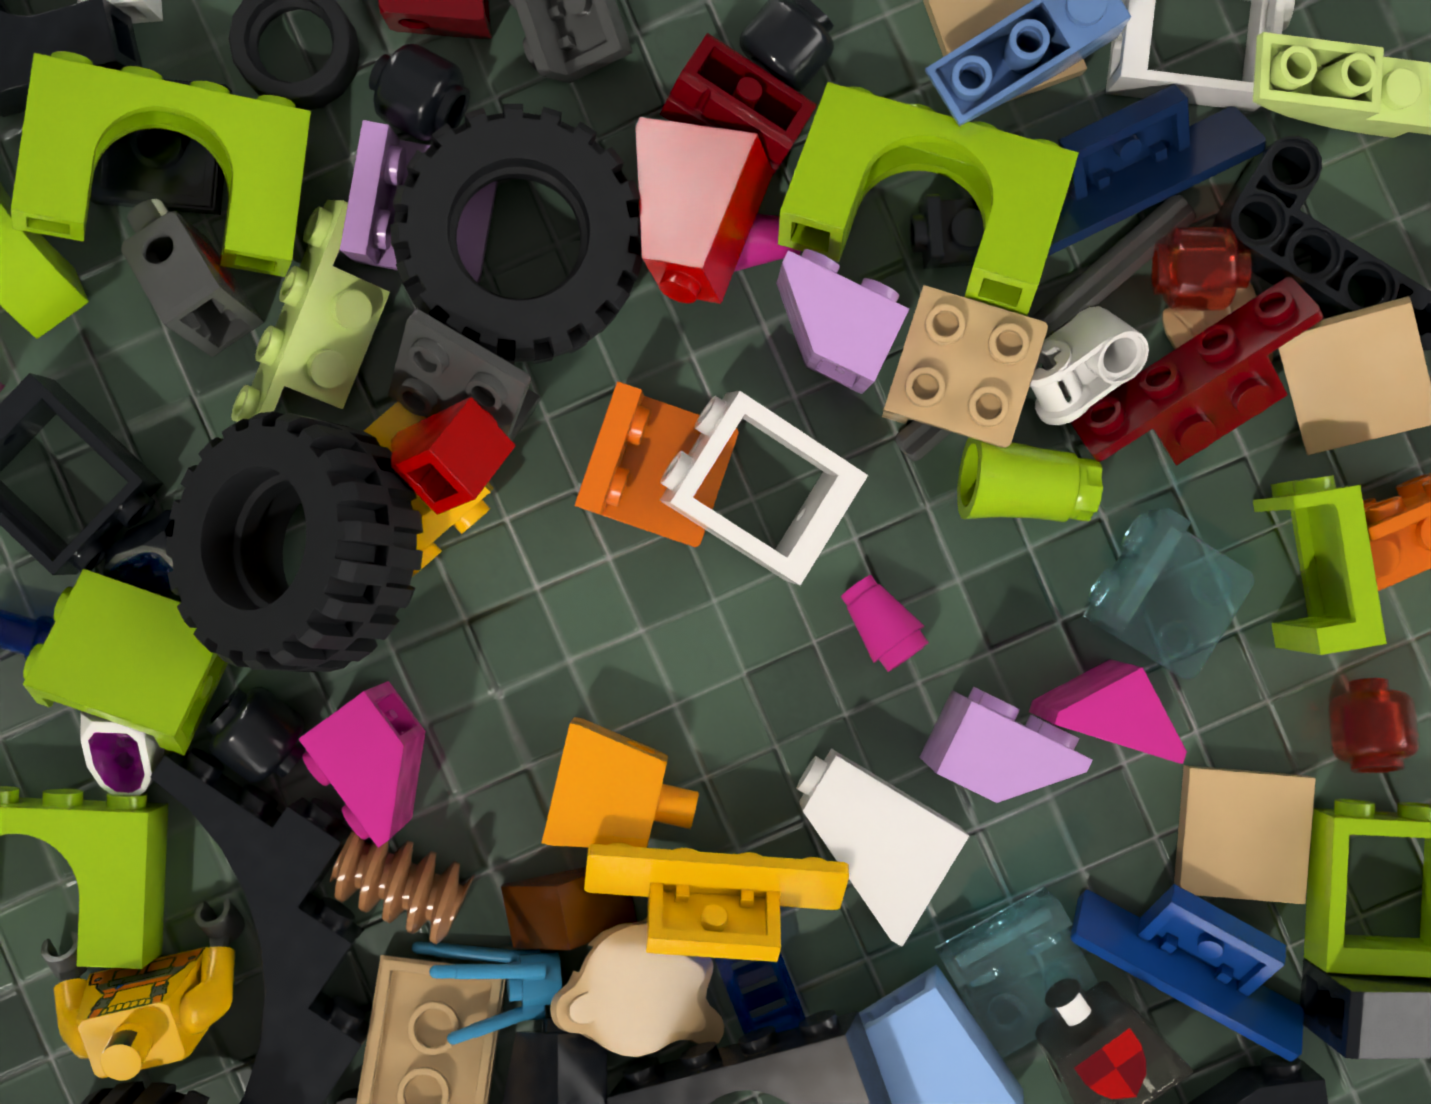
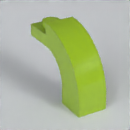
M0 183V305L30 334L38 339L86 305L89 300L75 268L41 234L13 229L11 217L12 199Z

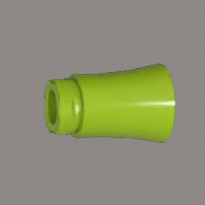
M968 437L963 450L958 476L957 505L959 515L962 519L1007 517L1066 522L1069 518L1090 521L1093 514L1098 511L1102 498V465L1095 459L1078 458L1073 452L1043 449L1016 442H1011L1008 447L1001 448Z

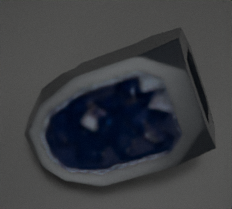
M172 509L165 510L156 518L128 530L123 538L115 542L107 551L103 576L164 597L173 595L168 573L173 571V560L166 555L167 537H173L175 523L174 519H169Z

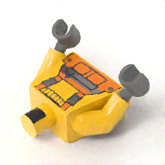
M228 898L224 899V910L218 918L215 911L206 901L201 902L195 910L194 920L210 939L209 948L207 946L159 957L143 969L111 968L90 973L87 980L81 979L80 976L87 971L88 967H77L78 934L76 932H71L73 945L62 956H58L57 950L49 938L43 942L41 947L42 957L54 976L60 980V983L53 988L59 1033L63 1041L77 1057L89 1059L94 1075L102 1079L110 1077L118 1081L129 1080L135 1077L140 1070L181 1061L191 1055L209 1027L228 1012L233 999L235 950L229 947V943L236 940L245 927L244 918Z

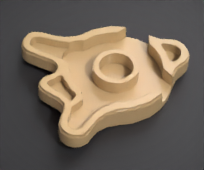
M647 918L639 922L619 924L597 935L588 944V946L593 948L584 959L580 972L573 971L568 983L554 995L551 1001V1017L559 1029L569 1033L582 1034L588 1039L594 1040L604 1049L622 1056L639 1057L651 1054L678 1040H689L697 1045L705 1042H716L718 1044L724 1034L725 1026L722 1017L709 1005L706 999L707 988L714 967L712 959L710 957L646 953Z

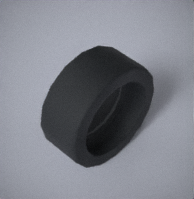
M243 0L232 17L228 40L233 63L245 81L260 96L275 95L284 97L295 103L296 108L304 110L323 108L343 95L356 75L360 56L356 29L336 0ZM300 9L311 11L323 19L330 30L333 44L331 56L323 68L307 80L297 82L279 80L266 70L260 60L258 50L260 36L272 20L285 12Z

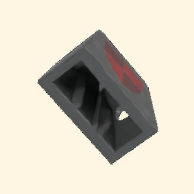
M159 199L143 201L129 212L127 220L136 234L123 242L121 251L166 327L211 357H214L264 323L260 314L228 267L220 266L221 257L212 243L178 212H168Z

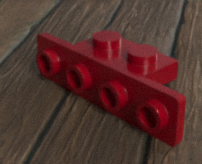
M1286 277L1157 362L1148 366L1133 379L1118 386L1090 406L1081 417L1070 423L1093 458L1098 462L1105 460L1153 429L1165 451L1177 466L1288 395L1268 355L1323 319V314L1319 306L1292 277Z

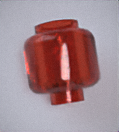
M1177 227L1169 232L1164 243H1156L1154 246L1151 268L1152 291L1154 295H1162L1165 304L1172 310L1222 311L1228 308L1234 300L1237 288H1248L1251 277L1250 250L1239 249L1237 238L1229 228Z
M1364 678L1348 682L1349 692L1334 697L1328 704L1329 730L1333 755L1343 762L1350 763V771L1354 773H1388L1404 770V760L1416 755L1420 748L1414 699L1403 691L1390 689L1389 680L1385 678Z

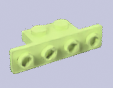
M327 200L323 208L319 206L311 214L303 235V241L308 243V247L300 266H293L283 281L279 300L285 304L276 326H268L260 338L255 354V359L260 362L252 385H245L235 400L231 415L233 421L238 422L242 419H250L258 413L274 412L284 386L340 409L344 408L390 294L389 291L333 266L341 245L348 202L344 200Z

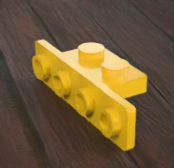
M612 843L609 845L591 844L588 846L584 890L588 893L648 897L646 953L778 962L781 950L780 906L825 910L840 909L849 880V865L845 862L826 861L818 857L794 859L767 857L752 852L725 854L698 852L691 848L671 850L633 847L625 843Z

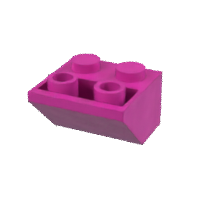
M387 681L363 691L301 736L299 741L307 750L302 755V758L310 773L319 783L324 786L331 783L346 804L342 807L345 820L351 829L363 840L370 837L379 848L412 819L426 731L391 683Z

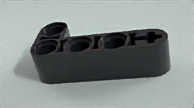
M1286 136L1268 146L1264 152L1256 155L1246 166L1214 219L1212 239L1216 248L1226 257L1272 285L1286 277H1292L1315 301L1325 318L1409 296L1423 352L1431 350V291L1300 210L1317 183L1322 171V157L1318 148L1309 139L1304 137ZM1273 159H1280L1289 165L1292 171L1291 185L1282 183L1276 178L1272 167ZM1240 212L1249 213L1257 219L1260 226V234L1257 240L1247 237L1241 231L1239 226ZM1296 245L1305 247L1312 256L1313 267L1310 274L1302 271L1294 261L1293 251ZM1351 278L1358 280L1366 291V300L1363 307L1353 302L1348 293V284Z

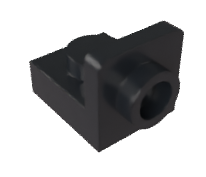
M939 194L926 195L919 205V213L910 215L911 248L913 252H922L923 269L974 265L984 231L982 215L973 198L940 200Z

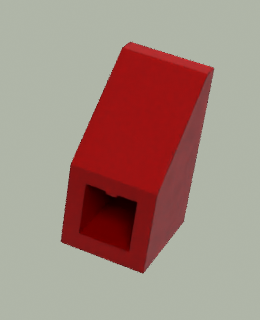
M469 397L397 432L391 440V467L438 515L475 500L516 445L501 430L495 418L488 411L481 408L472 397Z

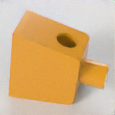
M574 717L569 724L542 844L588 848L591 844L609 845L612 843H625L633 847L647 848L653 821L691 830L699 792L662 783L668 761V755L585 719Z

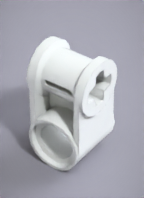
M1096 306L1079 312L1070 322L1046 338L1029 386L1037 398L1035 410L1041 421L1048 425L1070 423L1081 417L1090 406L1118 386L1133 379L1142 370L1147 361L1149 348L1145 337L1109 310ZM1039 363H1042L1044 369H1043V368H1039V369H1038V364H1039ZM1064 396H1070V402H1067Z

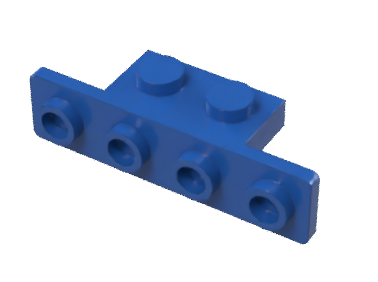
M1173 884L1140 918L1090 890H1085L1078 897L1070 936L1073 943L1288 1061H1294L1302 1054L1303 1008L1262 985L1285 965V944L1176 884Z

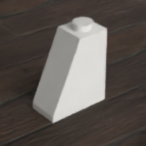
M831 748L824 760L815 756L804 771L796 788L804 793L799 803L802 811L837 862H845L849 865L850 881L891 941L903 947L969 835L958 824Z

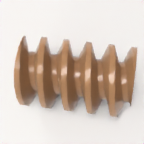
M352 830L338 856L330 878V883L336 879V900L343 903L360 889L358 905L360 911L369 912L382 899L384 900L383 921L390 924L404 910H407V932L411 934L416 933L429 920L431 921L430 942L436 945L440 943L449 933L475 874L464 885L459 884L460 863L454 861L439 875L435 873L436 852L430 851L418 864L412 862L414 842L407 840L393 854L388 852L389 840L378 848L373 841L371 843L366 842Z

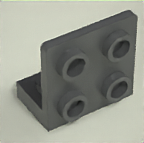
M414 310L407 319L388 396L400 402L409 412L428 418L472 397L481 408L488 411L495 418L501 430L513 441L535 411L540 398L538 394L528 389L531 382L530 375L421 310Z

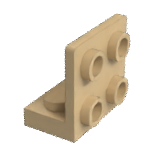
M923 285L882 417L906 424L907 420L911 419L1001 448L1008 447L1012 442L1048 330L1047 323Z

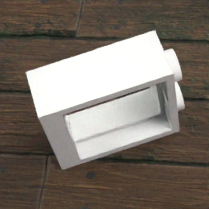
M1122 0L1131 18L1118 38L1111 42L1105 94L1146 98L1175 84L1188 97V104L1220 108L1233 106L1238 110L1254 112L1260 107V105L1253 102L1257 35L1262 32L1282 34V31L1288 27L1291 21L1295 0H1245L1251 1L1242 81L1148 70L1156 0Z
M727 392L723 399L714 396L697 419L694 428L701 432L689 454L683 451L678 452L665 470L660 483L667 487L659 501L783 580L801 585L868 475L743 392ZM742 418L823 471L775 550L693 498Z

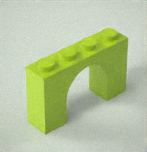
M57 51L53 52L51 56L34 53L11 203L13 229L84 242L94 171L102 154L112 143L126 134L142 129H167L187 135L202 144L214 156L224 173L228 187V206L220 266L285 277L293 258L311 111L296 108L295 103L280 96L261 95L256 99L233 95L230 94L226 87L214 82L193 81L190 85L162 80L160 74L143 67L127 66L119 71L95 66L87 57L72 52Z
M827 82L780 210L778 245L802 252L804 249L813 250L833 261L840 262L860 203L872 187L883 179L902 172L927 171L937 173L952 179L966 189L977 203L983 219V237L964 297L1027 316L1040 282L1079 152L1061 148L1058 144L1046 139L1033 140L1004 132L986 122L973 121L958 126L953 117L937 113L928 106L905 104L874 95L869 90L861 87H845Z
M0 786V837L5 834H23L41 839L57 849L67 860L74 872L79 890L77 967L143 969L159 957L163 951L169 803H147V793H142L141 795L107 793V801L83 800V790L50 789L42 792V798L19 797L20 788Z

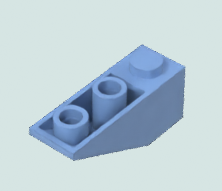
M1033 0L925 68V72L958 126H961L1064 72L1115 40L1130 20L1131 15L1122 0Z

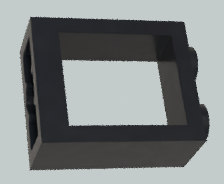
M29 373L0 403V472L57 414L128 483L68 545L0 480V526L52 575H77L83 569L92 571L106 558L107 551L110 548L107 542L123 526L126 528L133 527L152 510L155 500L151 496L164 483L54 379Z

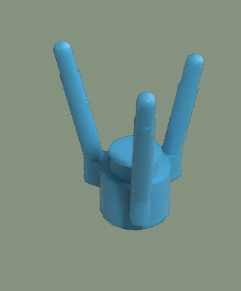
M422 941L412 944V951L416 954L502 963L434 965L430 968L429 974L435 979H507L509 1002L521 1001L520 1007L449 1033L447 1041L452 1045L486 1035L522 1021L545 1018V1005H551L552 998L562 988L558 951L541 953L540 949L509 950L450 943H438L436 945L432 942Z

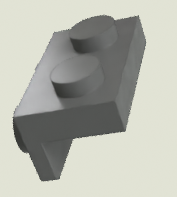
M509 0L511 5L518 11L526 36L523 40L526 57L532 67L542 77L572 83L633 53L616 0Z

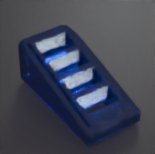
M781 952L778 962L755 961L733 970L732 964L742 961V959L714 958L744 1035L765 1026H774L776 1032L799 1027L798 1023L806 1018ZM776 975L778 981L743 994L741 991L745 987ZM785 998L787 1005L752 1019L750 1011Z

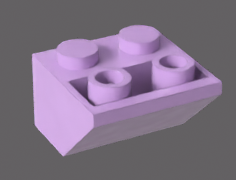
M804 249L802 255L799 256L788 250L782 262L776 284L805 367L863 394L875 382L909 308L897 303L900 295L895 290L878 281L864 278L861 285L837 274L840 268L839 264L825 255L813 250Z
M973 687L969 697H965L953 690L951 691L919 757L936 774L996 803L1086 773L1093 761L1074 750L1080 738L1031 714L1026 725L1015 721L1020 709Z

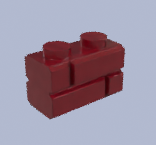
M707 33L678 76L660 115L673 122L757 133L775 173L817 104Z

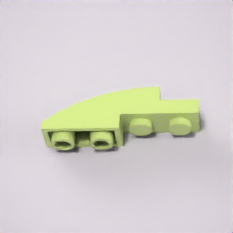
M1262 32L1257 35L1253 102L1290 118L1339 130L1395 138L1407 132L1431 135V63L1383 57L1384 47Z

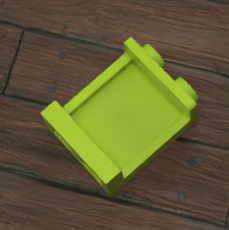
M1334 475L1270 484L1272 497L1254 499V512L1290 510L1308 617L1271 623L1275 648L1325 655L1387 644L1361 485L1336 487Z
M83 569L74 587L68 586L61 593L54 609L55 623L44 644L38 643L28 655L23 670V677L25 679L23 685L38 704L51 707L54 702L138 730L154 736L161 748L185 756L228 663L224 662L217 653H211L194 636L193 633L197 628H189L177 608L181 602Z

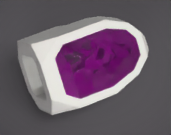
M83 711L81 712L80 740L86 765L100 787L110 794L141 795L154 781L150 776L162 760L164 748L158 745L152 735Z

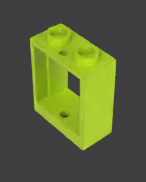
M1334 799V809L1313 808L1307 879L1305 959L1326 973L1431 978V804L1397 802V812L1375 811L1374 802L1357 799ZM1349 835L1425 838L1420 938L1345 934Z

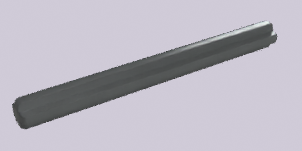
M1175 194L1165 200L1031 317L1047 323L1048 330L1045 339L1070 322L1079 312L1100 304L1195 221L1196 213L1185 198ZM913 420L896 435L894 440L909 459L918 461L951 432Z

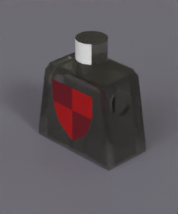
M1066 978L1056 982L1047 991L1045 1003L1054 1015L1038 1025L1035 1036L1066 1104H1150L1193 1073L1188 1063L1161 1031L1109 981L1098 982L1085 992L1076 979Z

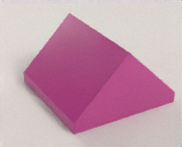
M1109 659L1032 700L1029 709L1030 713L1054 725L1176 763H1184L1187 751L1143 667Z

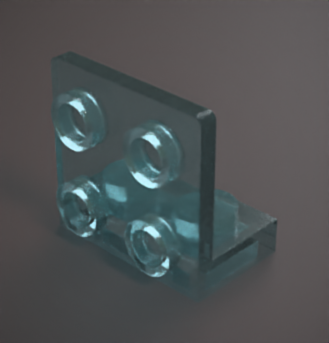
M1044 886L934 947L971 1015L1001 1058L1065 1024L1066 1021L1057 1008L1069 1004L1078 993L1081 994L1090 1008L1104 1002L1106 998L1079 946L1073 943L1070 938L1071 932L1068 927L1073 925L1060 901Z

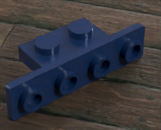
M1173 84L1059 139L1058 142L1061 148L1079 152L1047 257L1264 152L1266 149L1265 136L1233 106L1189 126L1188 97Z

